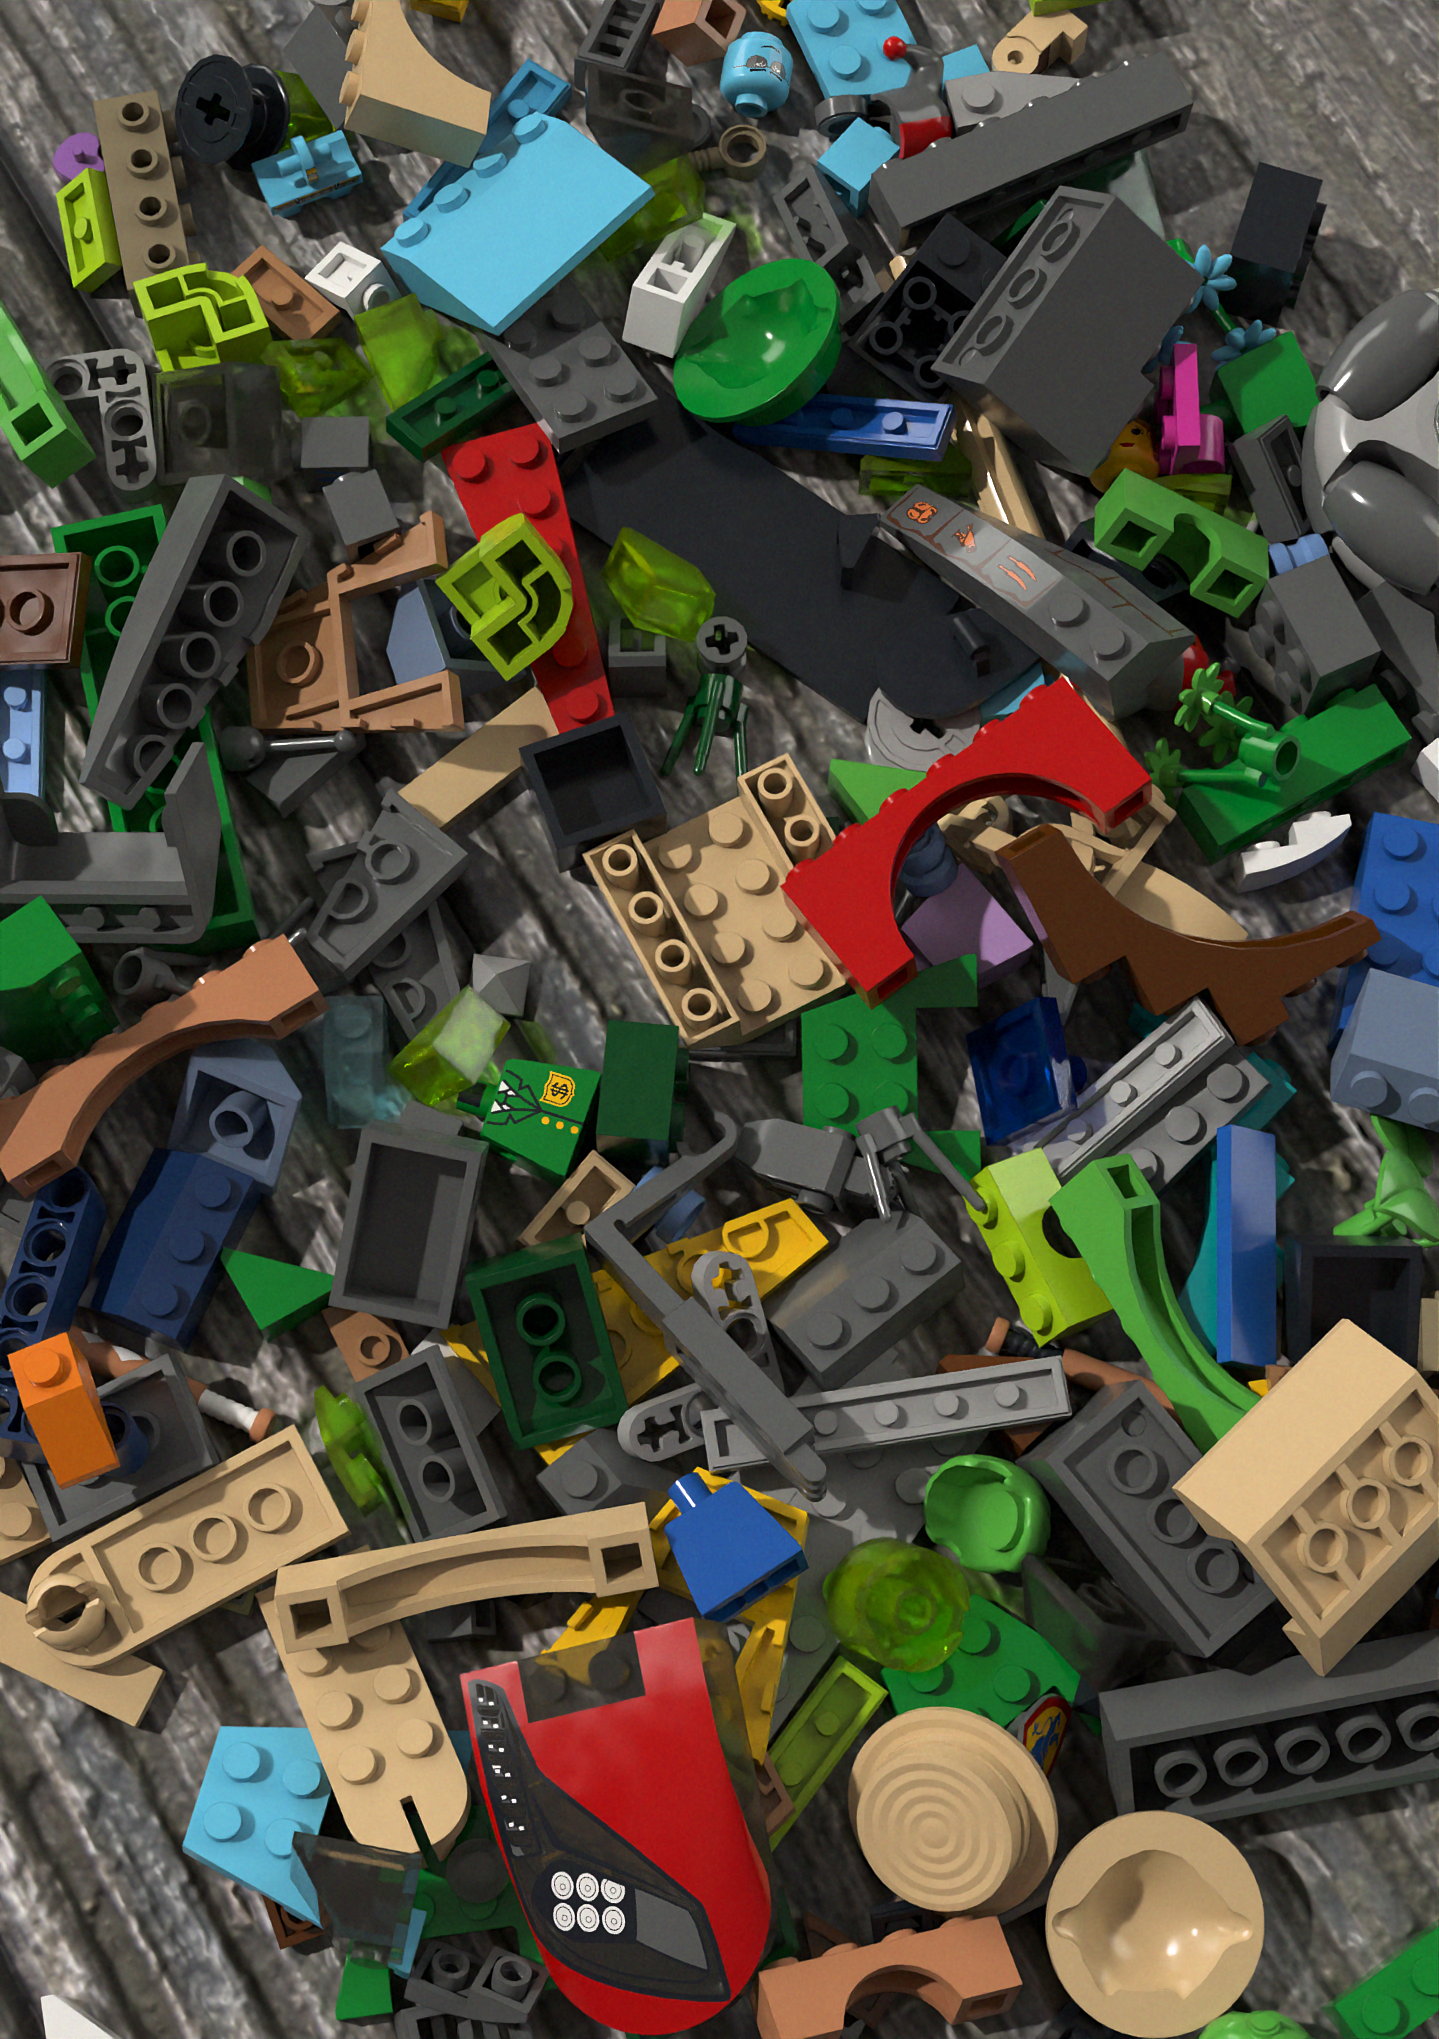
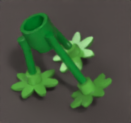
M1217 662L1213 663L1206 671L1201 668L1195 671L1192 678L1193 689H1185L1179 694V700L1183 703V706L1177 712L1174 723L1177 726L1184 724L1186 731L1191 732L1201 713L1205 722L1212 727L1201 733L1197 739V744L1202 747L1213 744L1212 759L1215 763H1220L1223 760L1229 747L1234 753L1239 750V759L1246 765L1245 770L1184 769L1181 764H1178L1180 750L1174 749L1169 752L1166 738L1161 737L1157 741L1155 753L1153 751L1146 752L1144 760L1147 768L1152 772L1148 774L1152 778V784L1162 791L1165 796L1164 803L1172 809L1175 808L1173 788L1182 787L1184 782L1247 783L1261 788L1265 785L1268 777L1280 781L1287 780L1293 775L1300 761L1301 746L1297 737L1275 731L1273 725L1255 720L1247 715L1253 704L1252 697H1244L1235 704L1232 693L1229 691H1224L1221 695L1217 694L1224 684V681L1216 679L1221 666Z

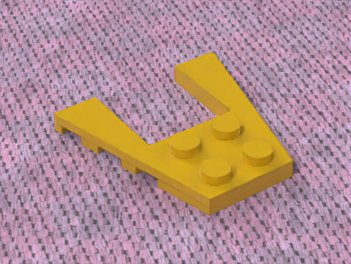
M700 1467L693 1471L699 1473L712 1494L728 1483L733 1482L717 1474L710 1475L709 1471ZM743 1486L799 1543L804 1552L810 1522L808 1513ZM670 1499L649 1524L659 1587L694 1602L663 1530L669 1522L681 1515L672 1499ZM799 1575L733 1618L753 1628L713 1711L722 1749L759 1766H762L765 1760ZM645 1589L599 1598L595 1594L588 1603L584 1601L567 1621V1629L548 1651L544 1649L538 1656L536 1663L539 1668L595 1693Z

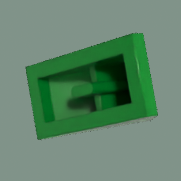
M223 1247L220 1259L267 1343L330 1307L328 1304L334 1275Z

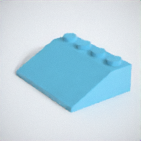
M535 112L520 119L513 126L512 133L494 149L480 154L475 159L473 167L460 179L439 190L434 197V202L415 218L403 222L396 229L394 237L380 249L411 299L499 336L656 194L648 183L566 121Z

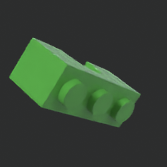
M1127 468L1123 469L1095 506L1094 548L1141 571L1146 568L1157 553L1163 554L1175 561L1185 571L1190 581L1191 596L1237 619L1263 589L1266 581L1270 579L1268 539Z

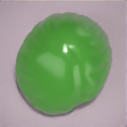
M969 1454L949 1459L931 1476L926 1485V1497L923 1503L925 1530L932 1542L951 1550L959 1558V1562L963 1567L987 1574H999L1006 1571L1019 1573L1035 1566L1044 1556L1047 1542L1051 1535V1508L1043 1487L1028 1471L1004 1459Z

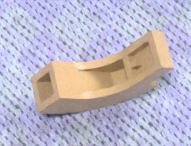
M1096 857L1093 876L1101 883L1113 864ZM1141 861L1114 896L1117 901L1144 919L1179 933L1218 940H1245L1248 936V933L1230 915L1207 897L1170 874Z

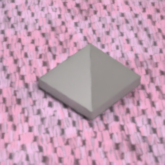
M474 954L465 1010L522 1019L531 962Z

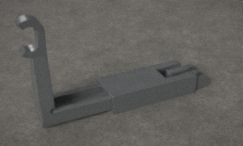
M715 1111V1131L722 1133L725 1137L703 1154L692 1152L688 1147V1142H676L679 1160L583 1227L587 1251L663 1332L665 1349L780 1474L787 1478L807 1500L819 1502L827 1494V1472L825 1463L815 1453V1446L813 1445L815 1443V1437L813 1436L814 1426L692 1296L684 1301L631 1245L697 1184L735 1154L738 1147L736 1125L728 1115Z

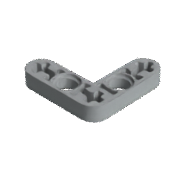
M111 349L38 360L53 385L61 376L67 374L77 375L83 380L82 386L76 393L60 395L70 413L100 409L107 473L115 494L120 499L129 503H141L152 498L160 488L161 472L150 383L142 358L136 352L129 349ZM128 369L130 375L127 377V384L117 385L115 379L118 377V371ZM90 373H98V382L101 389L95 390ZM126 415H135L143 420V426L135 435L121 436L113 431L117 420ZM136 453L142 473L139 475V482L129 483L127 477L130 474L126 454Z
M719 1250L707 1252L699 1257L693 1266L691 1274L692 1288L696 1301L725 1332L730 1323L736 1319L742 1318L747 1322L751 1336L749 1343L743 1351L785 1395L782 1376L752 1270L748 1262L740 1255L732 1252ZM719 1267L730 1269L732 1273V1278L724 1282L725 1291L724 1289L712 1286V1279L719 1275ZM728 1300L741 1302L742 1304L739 1308H726L718 1312L719 1306H730ZM695 1382L633 1406L624 1413L619 1421L617 1433L622 1449L632 1457L654 1462L705 1444L703 1429H696L689 1420V1409L696 1398L704 1395L708 1398L710 1397ZM711 1399L714 1409H719L720 1407ZM645 1419L647 1422L658 1425L672 1421L677 1429L676 1431L666 1428L651 1435L652 1446L638 1441L637 1434L645 1430Z

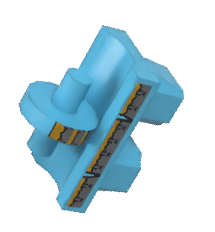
M342 130L307 143L302 135L290 139L291 149L251 164L253 174L272 216L278 214L282 218L301 212L304 204L322 197L336 199L351 193L352 186L363 182L362 173L351 154Z

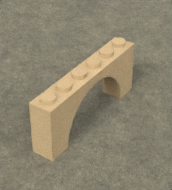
M355 0L351 20L359 22L358 30L354 29L350 36L345 55V61L353 63L352 71L346 73L339 97V103L347 105L344 129L469 168L487 133L491 92L462 80L443 67L427 52L409 27L403 14L400 0Z

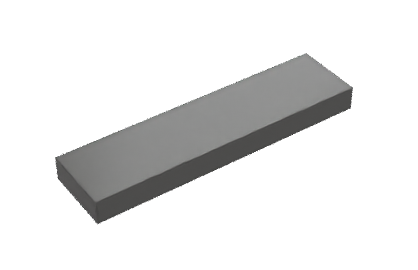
M1195 995L1176 1014L1169 1017L1020 1148L1025 1153L1041 1147L1061 1187H1063L1091 1161L1101 1159L1235 1044V1041L1206 1001Z

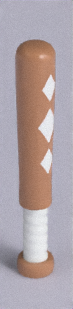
M71 1324L68 1331L70 1338L87 1359L90 1371L110 1380H114L152 1361ZM185 1376L199 1412L206 1413V1415L224 1421L226 1424H232L236 1428L243 1429V1431L249 1433V1439L254 1443H259L270 1437L277 1419L275 1411L268 1408L254 1411L252 1408L245 1407L243 1404L236 1403L231 1399L210 1391L208 1385Z

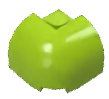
M206 262L183 266L132 282L163 378L166 380L174 404L223 389L227 390L230 400L233 402L252 393L267 379L274 366L275 349L268 323L254 288L244 275L237 278L230 273L208 270Z
M523 513L507 518L483 534L476 546L451 564L447 571L438 574L435 583L470 623L471 640L506 682L557 642L566 631L573 608L572 584L567 570L561 559Z

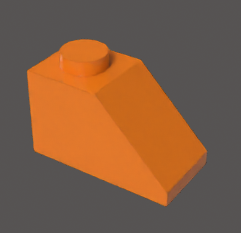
M67 1332L7 1355L23 1409L61 1490L121 1467L88 1361Z

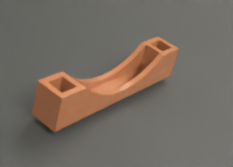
M284 933L274 940L264 939L255 943L246 950L243 959L223 971L214 970L203 975L193 984L191 991L175 1001H165L151 1007L143 1014L139 1023L123 1033H112L102 1037L92 1045L90 1053L71 1065L64 1064L50 1069L42 1075L38 1085L19 1097L10 1096L0 1100V1169L7 1181L26 1198L76 1167L89 1135L105 1110L131 1083L155 1065L185 1050L221 1040L242 1038L281 1040L331 1009Z

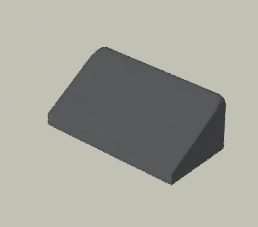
M1287 414L1272 419L1232 442L1228 446L1229 455L1265 538L1268 539L1269 543L1273 544L1302 537L1312 526L1305 510L1300 488L1302 483V472L1300 469L1302 448Z
M364 733L355 734L357 745L350 752H341L336 747L274 752L245 778V782L284 820L367 746ZM336 734L294 735L290 739L335 736Z

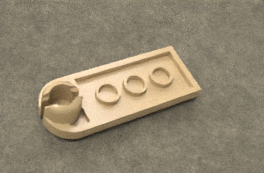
M293 1424L53 1553L39 1566L30 1582L25 1612L26 1623L38 1629L86 1603V1609L83 1610L82 1616L54 1631L43 1627L32 1634L35 1638L39 1639L51 1655L68 1665L84 1669L105 1667L276 1576L279 1567L296 1565L352 1533L298 1428Z
M367 1544L351 1552H348L342 1556L368 1552L371 1550L369 1545ZM276 1585L256 1593L255 1596L340 1810L356 1843L368 1855L379 1861L402 1864L406 1867L418 1869L428 1868L403 1807V1804L413 1800L439 1861L441 1862L446 1859L469 1817L471 1791L464 1770L400 1619L349 1638V1643L286 1654L274 1596Z

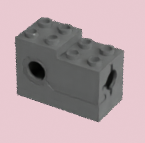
M1060 185L930 370L1032 459L1089 478L1092 472L1107 460L1112 444L1126 424L1133 421L1141 412L1144 399L1154 385L1140 371L1145 364L1152 361L1158 354L1163 338L1175 321L1190 309L1194 302V294L1205 279L1118 196Z
M1141 1379L1105 1385L1076 1409L1070 1419H1064L1018 1458L1015 1463L1032 1474L1040 1483L1047 1495L1050 1506L1089 1554L1096 1556L1172 1650L1178 1653L1208 1658L1277 1597L1236 1544L1231 1540L1208 1535L1173 1491L1172 1487L1203 1457L1200 1451Z

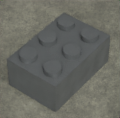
M373 1118L362 1128L329 1306L445 1330L449 1328L457 1313L490 1142Z

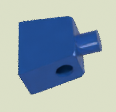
M692 1472L678 1479L669 1488L668 1495L681 1515L669 1522L663 1530L697 1609L710 1633L809 1568L799 1543L737 1481L728 1483L712 1494L699 1473Z

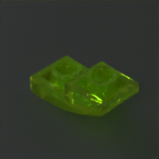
M322 1385L314 1391L315 1410L320 1434L335 1472L356 1507L366 1518L383 1504L379 1493L375 1489L383 1480L362 1453L353 1460L349 1457L352 1452L366 1442L357 1427L365 1421V1418L344 1392L334 1398L327 1388Z

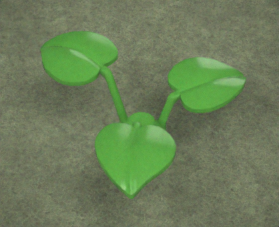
M1370 1113L1374 1129L1384 1146L1388 1149L1380 1165L1375 1198L1364 1204L1365 1209L1335 1226L1333 1235L1403 1236L1407 1233V1225L1423 1237L1412 1239L1413 1242L1421 1245L1422 1249L1439 1246V1208L1429 1195L1427 1189L1424 1188L1425 1185L1422 1179L1430 1176L1433 1170L1432 1154L1425 1135L1419 1126Z

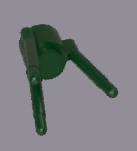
M712 673L700 677L696 695L688 697L685 714L660 769L661 776L668 777L671 774L695 720L702 728L693 769L696 776H702L705 772L714 733L729 730L730 724L734 728L736 783L737 777L748 772L746 723L749 707L740 703L743 692L742 683L731 676Z

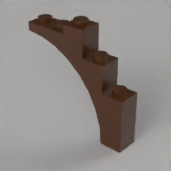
M1047 823L1038 826L994 851L1059 976L1073 985L1079 981L1081 984H1089L1107 975L1113 968L1111 963L1117 960L1141 1007L1155 1016L1162 1013L1164 1016L1176 1014L1195 994L1199 993L1235 1041L1234 1045L1239 1048L1243 1045L1246 1047L1256 1046L1269 1040L1276 1034V1026L1290 1019L1281 997H1295L1309 991L1317 984L1316 977L1333 967L1345 968L1361 961L1368 954L1366 948L1382 940L1373 919L1353 910L1311 929L1268 939L1218 940L1176 932L1144 919L1117 901L1085 868L1062 831Z

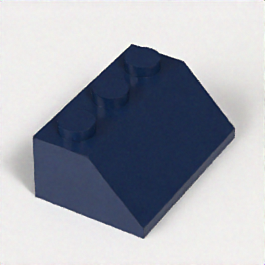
M155 1147L79 1300L78 1308L186 1354L226 1272V1268L220 1259L223 1247L232 1250L237 1249L262 1197L254 1177L200 1154Z

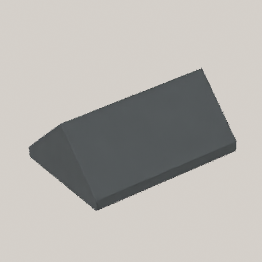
M438 1344L430 1346L352 1385L415 1543L467 1534L508 1516Z

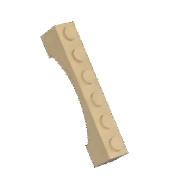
M645 1502L279 1567L274 1596L286 1654L349 1643L350 1637L385 1623L418 1613L471 1601L546 1592L596 1593L597 1598L659 1587L646 1506Z

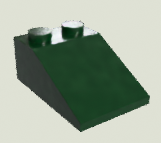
M581 1232L465 1264L466 1286L514 1451L517 1452L619 1423L624 1413L629 1410Z

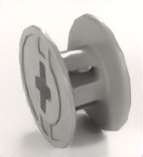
M878 687L870 700L865 736V746L870 763L872 765L927 772L944 755L952 753L956 756L973 743V738L980 729L981 714L978 705L960 715L939 720L915 718L897 710L882 695ZM913 725L919 730H921L924 725H927L930 728H932V734L927 729H924L921 734H918L915 731H913Z

